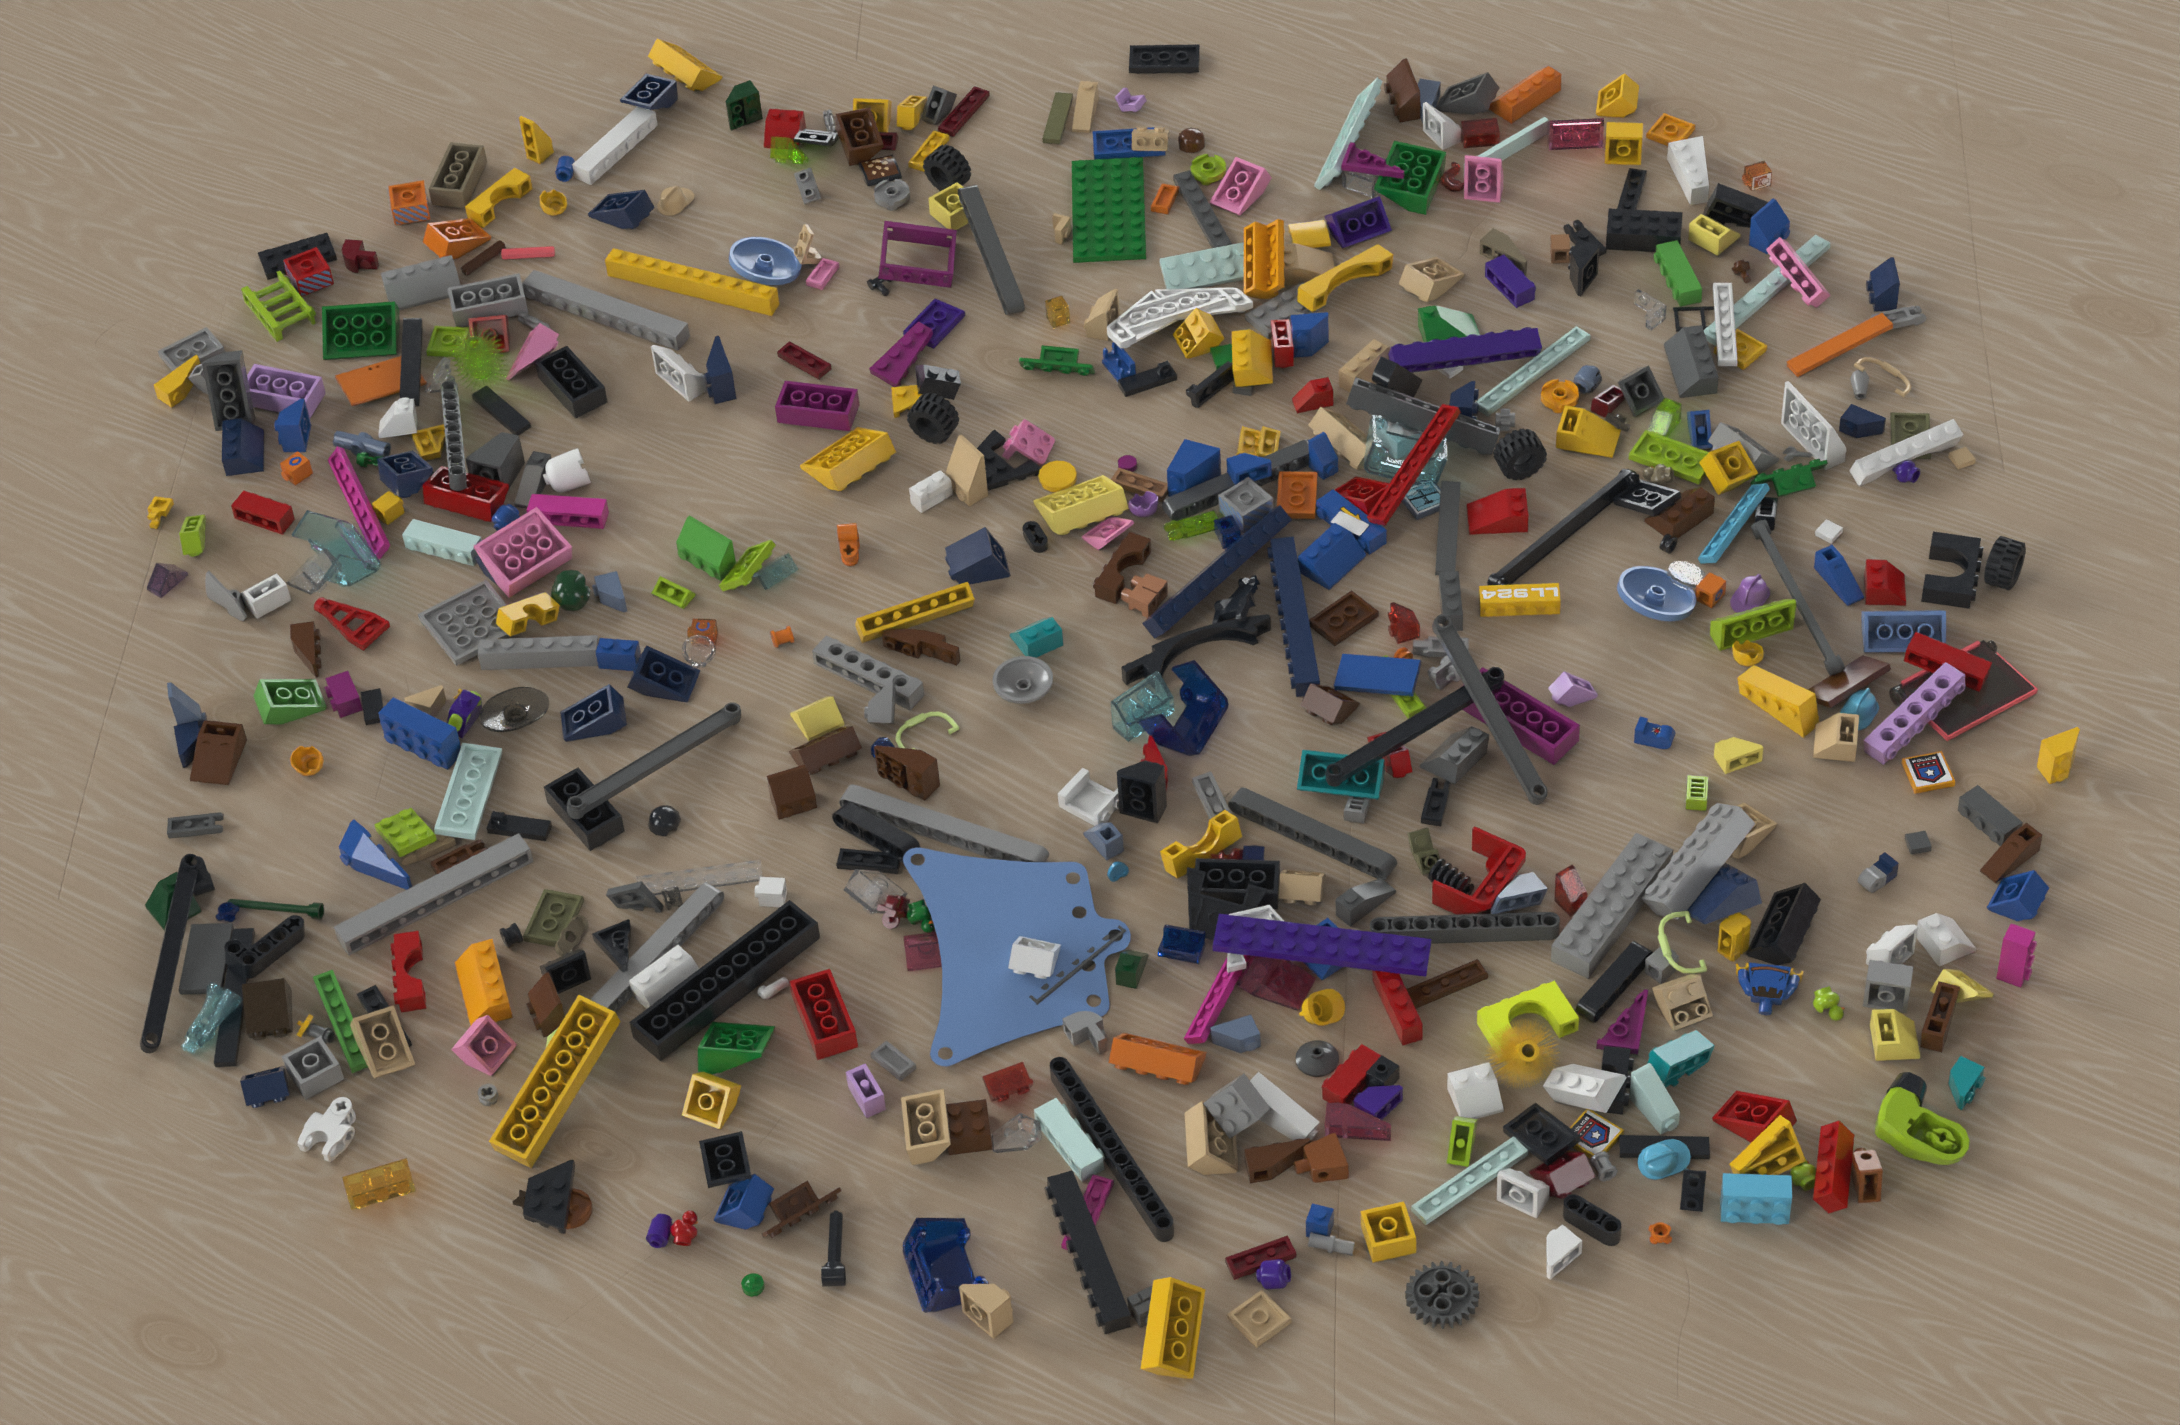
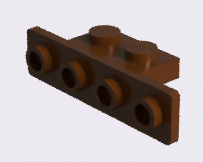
M807 1180L770 1202L769 1206L778 1219L779 1224L762 1233L763 1238L768 1235L773 1238L783 1232L781 1227L788 1224L791 1227L800 1222L799 1216L807 1212L808 1216L820 1210L818 1205L824 1201L827 1205L839 1198L837 1194L842 1191L839 1187L818 1199Z

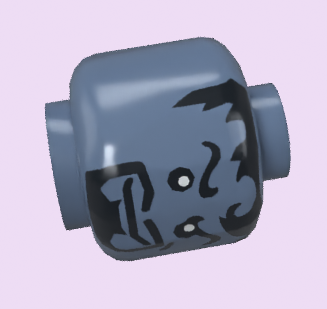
M1590 365L1582 366L1574 377V383L1578 387L1579 392L1584 394L1594 392L1602 381L1600 370L1596 366Z

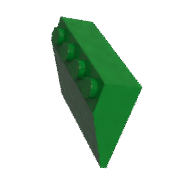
M1394 141L1386 158V164L1391 167L1395 165L1403 170L1404 178L1379 175L1374 190L1407 211L1426 215L1445 170L1446 152Z
M396 302L322 306L323 360L397 355L400 320L399 307Z

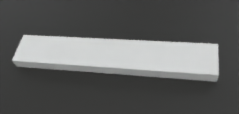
M1713 283L1718 366H1737L1732 283Z

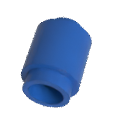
M561 156L558 159L555 171L558 180L567 182L573 177L572 164L575 160L572 157Z

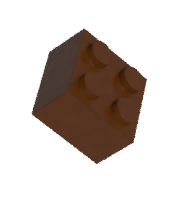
M986 1099L946 1104L951 1143L948 1147L949 1155L993 1150Z

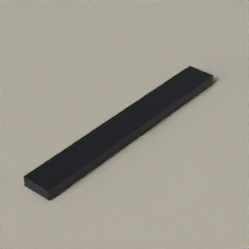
M254 928L233 929L232 939L239 940L248 947L254 944ZM230 966L227 967L214 1056L215 1067L237 1065L244 1015L242 984H248L249 979L242 977Z

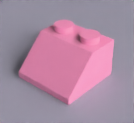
M487 1015L476 1019L451 1050L466 1065L492 1076L517 1044Z

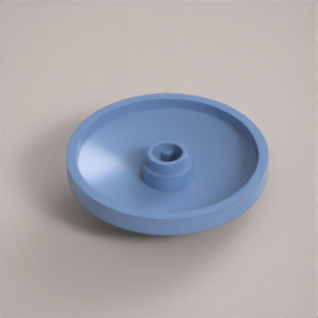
M747 237L736 241L730 248L728 258L731 267L739 275L750 281L765 285H783L794 281L799 276L802 266L791 247L780 241L765 237Z
M1650 566L1631 567L1621 574L1617 584L1618 594L1624 603L1634 611L1660 621L1683 620L1692 614L1696 604V596L1692 588L1677 575L1660 568Z

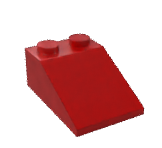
M1356 476L1336 488L1335 491L1369 515L1389 483Z
M1526 488L1504 489L1468 503L1466 506L1469 535L1528 532L1529 515Z
M1735 1091L1712 1117L1715 1123L1750 1143L1780 1115L1790 1121L1792 1127L1797 1122L1789 1100L1742 1091Z

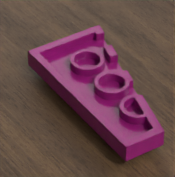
M918 321L869 368L870 373L893 387H900L901 380L909 373L908 369L916 362L917 355L920 351H923L932 337V329Z

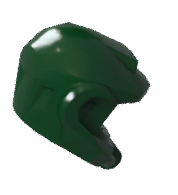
M565 570L556 576L551 590V597L564 610L577 611L583 608L589 601L591 589L586 585V579L579 571Z

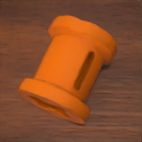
M786 626V629L780 631H770L775 648L787 642L794 643V636L790 626Z

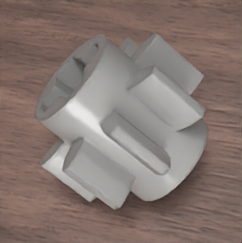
M1501 409V413H1496L1495 426L1501 427L1500 431H1510V427H1515V413H1510V409Z

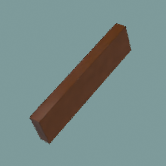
M1476 959L1407 988V991L1415 1009L1488 979V973L1480 961Z

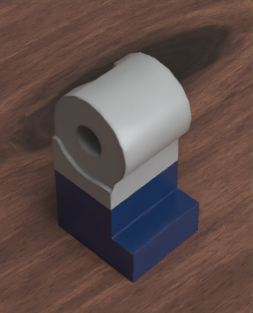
M1884 852L1879 856V860L1862 871L1858 877V883L1869 892L1874 893L1897 877L1899 863Z

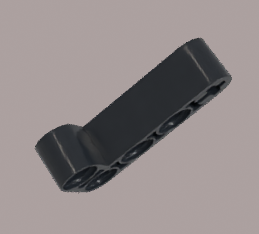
M298 915L288 917L250 947L236 939L227 941L224 946L226 964L244 978L256 977L304 939V919Z

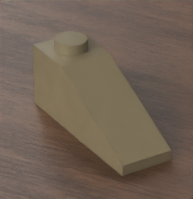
M1493 228L1480 240L1481 255L1491 260L1505 255L1524 275L1527 274V260L1508 235Z

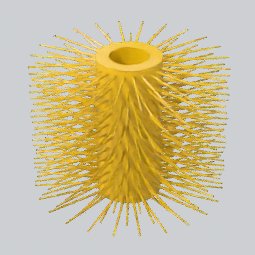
M1526 1019L1525 1026L1524 1021L1523 1028L1521 1025V1031H1519L1518 1023V1027L1516 1024V1028L1514 1026L1513 1029L1511 1026V1029L1509 1027V1030H1505L1506 1033L1503 1032L1502 1034L1500 1032L1502 1035L1500 1037L1503 1039L1502 1041L1498 1040L1500 1042L1498 1043L1500 1044L1498 1048L1500 1049H1497V1046L1488 1049L1501 1051L1484 1055L1490 1056L1489 1059H1495L1489 1063L1497 1062L1491 1066L1502 1062L1507 1063L1495 1073L1501 1071L1497 1077L1507 1074L1510 1077L1509 1080L1514 1079L1515 1081L1516 1079L1518 1089L1521 1079L1524 1087L1523 1078L1525 1085L1526 1080L1527 1083L1529 1080L1531 1084V1080L1532 1082L1535 1078L1538 1080L1537 1076L1539 1077L1540 1075L1542 1077V1069L1548 1072L1546 1070L1547 1067L1553 1064L1549 1062V1058L1551 1061L1555 1059L1547 1056L1560 1053H1552L1554 1049H1549L1553 1045H1547L1552 1042L1542 1046L1537 1045L1549 1035L1543 1037L1546 1031L1542 1033L1538 1030L1536 1033L1534 1031L1535 1024L1531 1026L1532 1022L1529 1023V1021V1028L1532 1029H1528Z

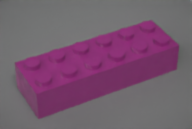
M1482 667L1479 671L1481 674H1484L1488 670ZM1504 680V684L1500 689L1492 691L1521 745L1549 763L1556 764L1579 742L1580 725L1521 689ZM1475 703L1463 709V711L1486 724Z

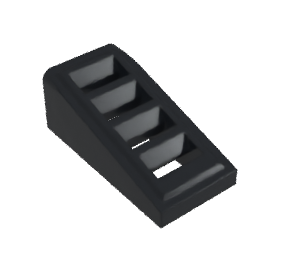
M1764 497L1756 508L1755 522L1766 520L1771 531L1775 528L1778 498Z

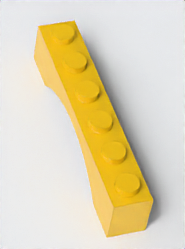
M1377 244L1298 287L1297 302L1311 312H1314L1326 305L1328 296L1340 284L1359 277L1380 276L1391 270L1393 254Z

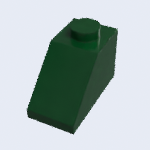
M1132 950L1121 952L1115 967L1116 985L1137 989L1149 954Z

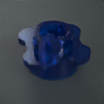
M230 902L222 903L218 907L219 913L216 915V919L218 921L233 922L236 920V913L240 909L237 905H233Z

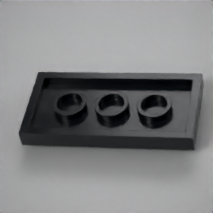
M1200 44L1130 45L1129 73L1199 72Z
M328 233L258 252L267 280L277 278L278 271H281L283 275H287L283 262L284 259L315 247L318 248L327 263L337 260Z

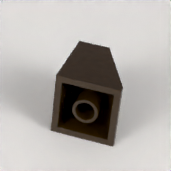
M284 978L242 984L246 1033L250 1039L264 1040L266 1036L271 1035L284 1037L287 1036V1033L293 1032L292 990Z

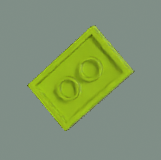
M768 540L748 547L719 584L722 591L734 590L738 586L748 585L752 581L754 573L762 568L764 560L772 555L771 551L776 544L772 540Z
M412 808L404 809L398 814L384 818L374 824L379 835L399 857L437 841L435 833Z

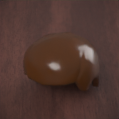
M1192 127L1181 131L1178 136L1179 149L1186 153L1201 151L1205 147L1203 132L1198 128Z

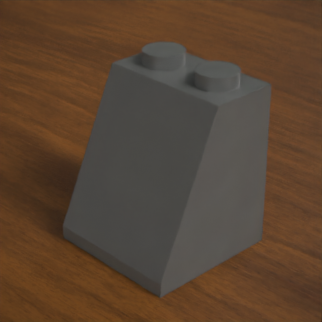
M504 432L498 434L466 458L468 472L507 483L510 489L525 464L520 437Z

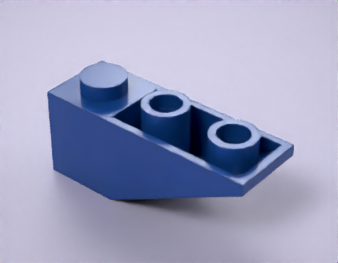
M1833 545L1816 551L1814 569L1841 600L1848 606L1864 599L1860 587L1840 552Z

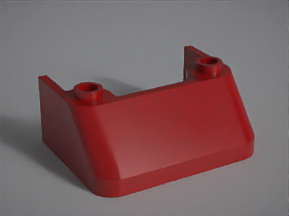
M1474 826L1472 828V851L1488 857L1486 861L1488 875L1472 896L1434 880L1432 882V904L1456 915L1478 914L1492 908L1497 896L1512 881L1525 863L1526 851L1521 846Z

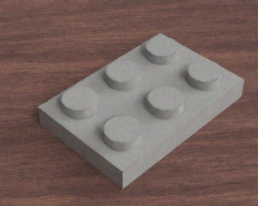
M206 327L159 350L158 354L170 370L174 371L195 355L199 357L200 364H202L203 361L223 353L225 350L223 345Z

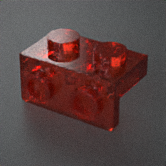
M1023 1062L982 1077L991 1102L996 1100L998 1103L1010 1099L1009 1095L1018 1093V1095L1025 1094L1033 1086V1080L1029 1078Z

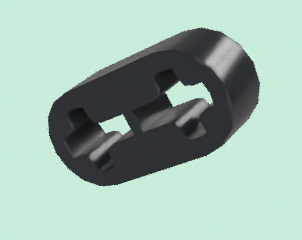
M1035 521L1026 522L1022 530L1023 536L1030 548L1036 553L1046 551L1048 549V539L1040 525Z

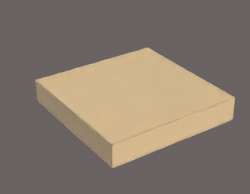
M1260 1290L1227 1314V1319L1256 1348L1292 1323V1318L1263 1290Z

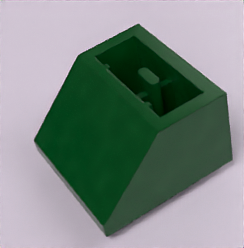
M751 80L735 85L725 101L731 131L763 119L759 91Z

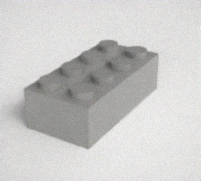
M519 273L447 288L456 327L469 326V318L498 315L513 317L519 316L523 312L528 313Z

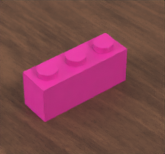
M2012 923L2010 924L2003 938L1996 979L2020 988L2025 980L2029 981L2033 970L2031 966L2035 955L2032 954H2034L2037 947V942L2034 941L2036 932Z

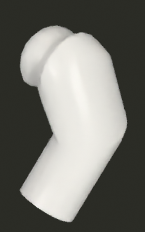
M782 977L767 987L765 985L760 986L757 993L762 999H770L779 991L788 987L789 981L787 978Z

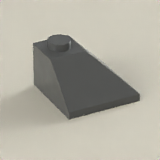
M1649 365L1633 370L1618 381L1633 416H1637L1665 400Z

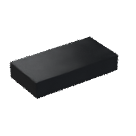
M381 689L361 692L365 724L380 723L378 712L384 707Z

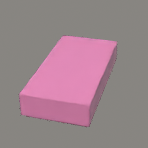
M822 258L806 279V285L823 290L838 270L839 262Z

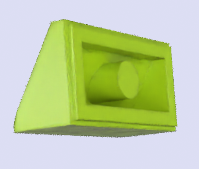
M661 576L651 593L682 609L696 596L694 592Z

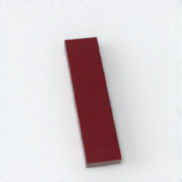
M974 86L938 126V132L954 137L990 96L989 91Z

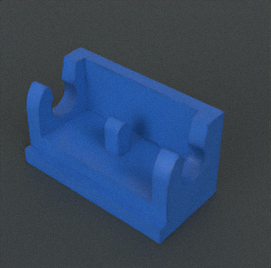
M1113 342L1111 352L1108 353L1106 347L1103 349L1102 364L1117 382L1119 379L1136 374L1135 362L1123 348H1119Z

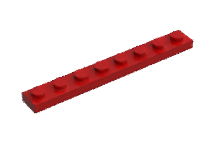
M1441 405L1367 516L1370 523L1386 526L1461 413L1459 407Z

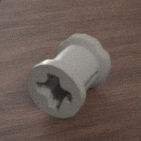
M1598 1152L1591 1157L1590 1163L1597 1169L1598 1177L1601 1181L1611 1180L1616 1176L1618 1170L1610 1163L1607 1152Z

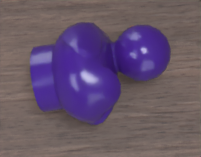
M1906 460L1892 469L1896 473L1897 479L1903 483L1909 481L1915 483L1920 476V469L1911 460Z

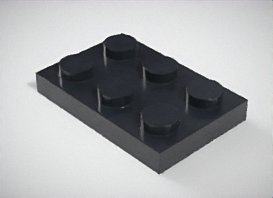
M1640 479L1614 496L1613 501L1614 505L1650 516H1657L1667 507L1674 505L1682 496L1678 490Z
M1536 1102L1503 1126V1132L1510 1138L1514 1136L1531 1154L1547 1166L1581 1141L1578 1133Z

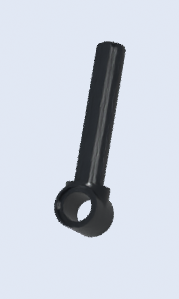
M838 1210L830 1213L828 1262L821 1269L822 1287L846 1285L845 1265L841 1263L843 1214L838 1212Z

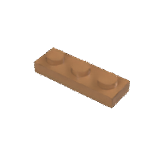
M1118 468L1111 478L1113 482L1123 487L1126 491L1137 493L1141 496L1146 491L1153 492L1159 497L1158 501L1163 502L1168 495V483Z

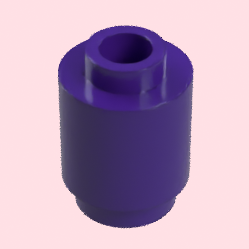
M657 1214L652 1219L646 1236L647 1242L652 1247L661 1248L667 1245L671 1234L670 1227L673 1225L670 1216Z

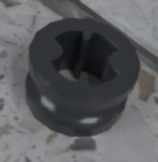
M1666 534L1660 543V550H1666L1668 554L1674 551L1678 539L1676 537L1671 538L1670 534Z

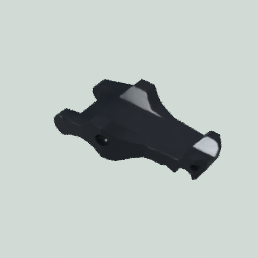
M1253 575L1250 579H1239V587L1229 598L1215 602V614L1212 624L1236 618L1238 623L1246 621L1249 609L1256 606L1254 594L1258 590L1257 585H1260L1256 575Z

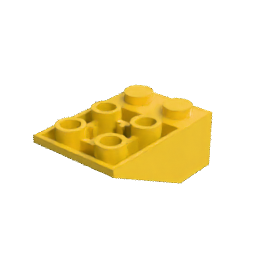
M1565 405L1556 432V448L1613 458L1621 429L1586 409Z

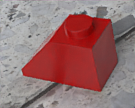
M1328 377L1309 381L1292 398L1297 414L1316 410L1320 407L1334 406L1333 387Z

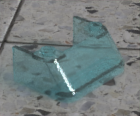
M307 510L291 534L293 537L307 540L314 551L327 553L333 563L323 579L337 583L342 587L351 586L376 573L382 565L357 529L345 520Z

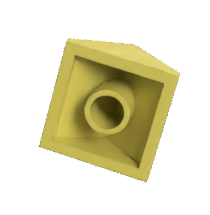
M833 696L825 697L790 713L808 741L844 726V721Z

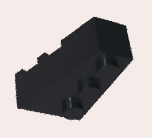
M1718 183L1704 208L1703 215L1723 225L1725 223H1733L1737 227L1750 228L1751 217L1768 202Z

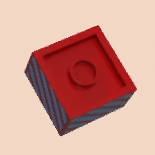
M317 247L283 260L286 274L301 297L334 284L330 267Z

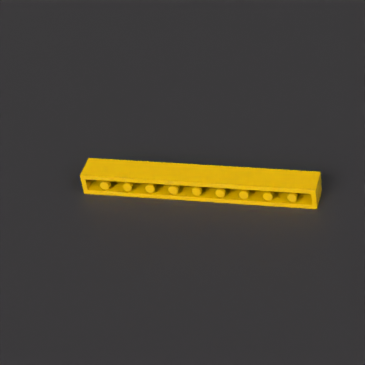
M615 248L610 251L605 259L607 274L610 277L772 316L779 306L778 290L775 287Z

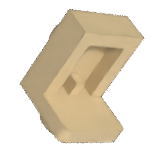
M1054 213L1052 220L1055 230V242L1063 244L1071 233L1070 217Z

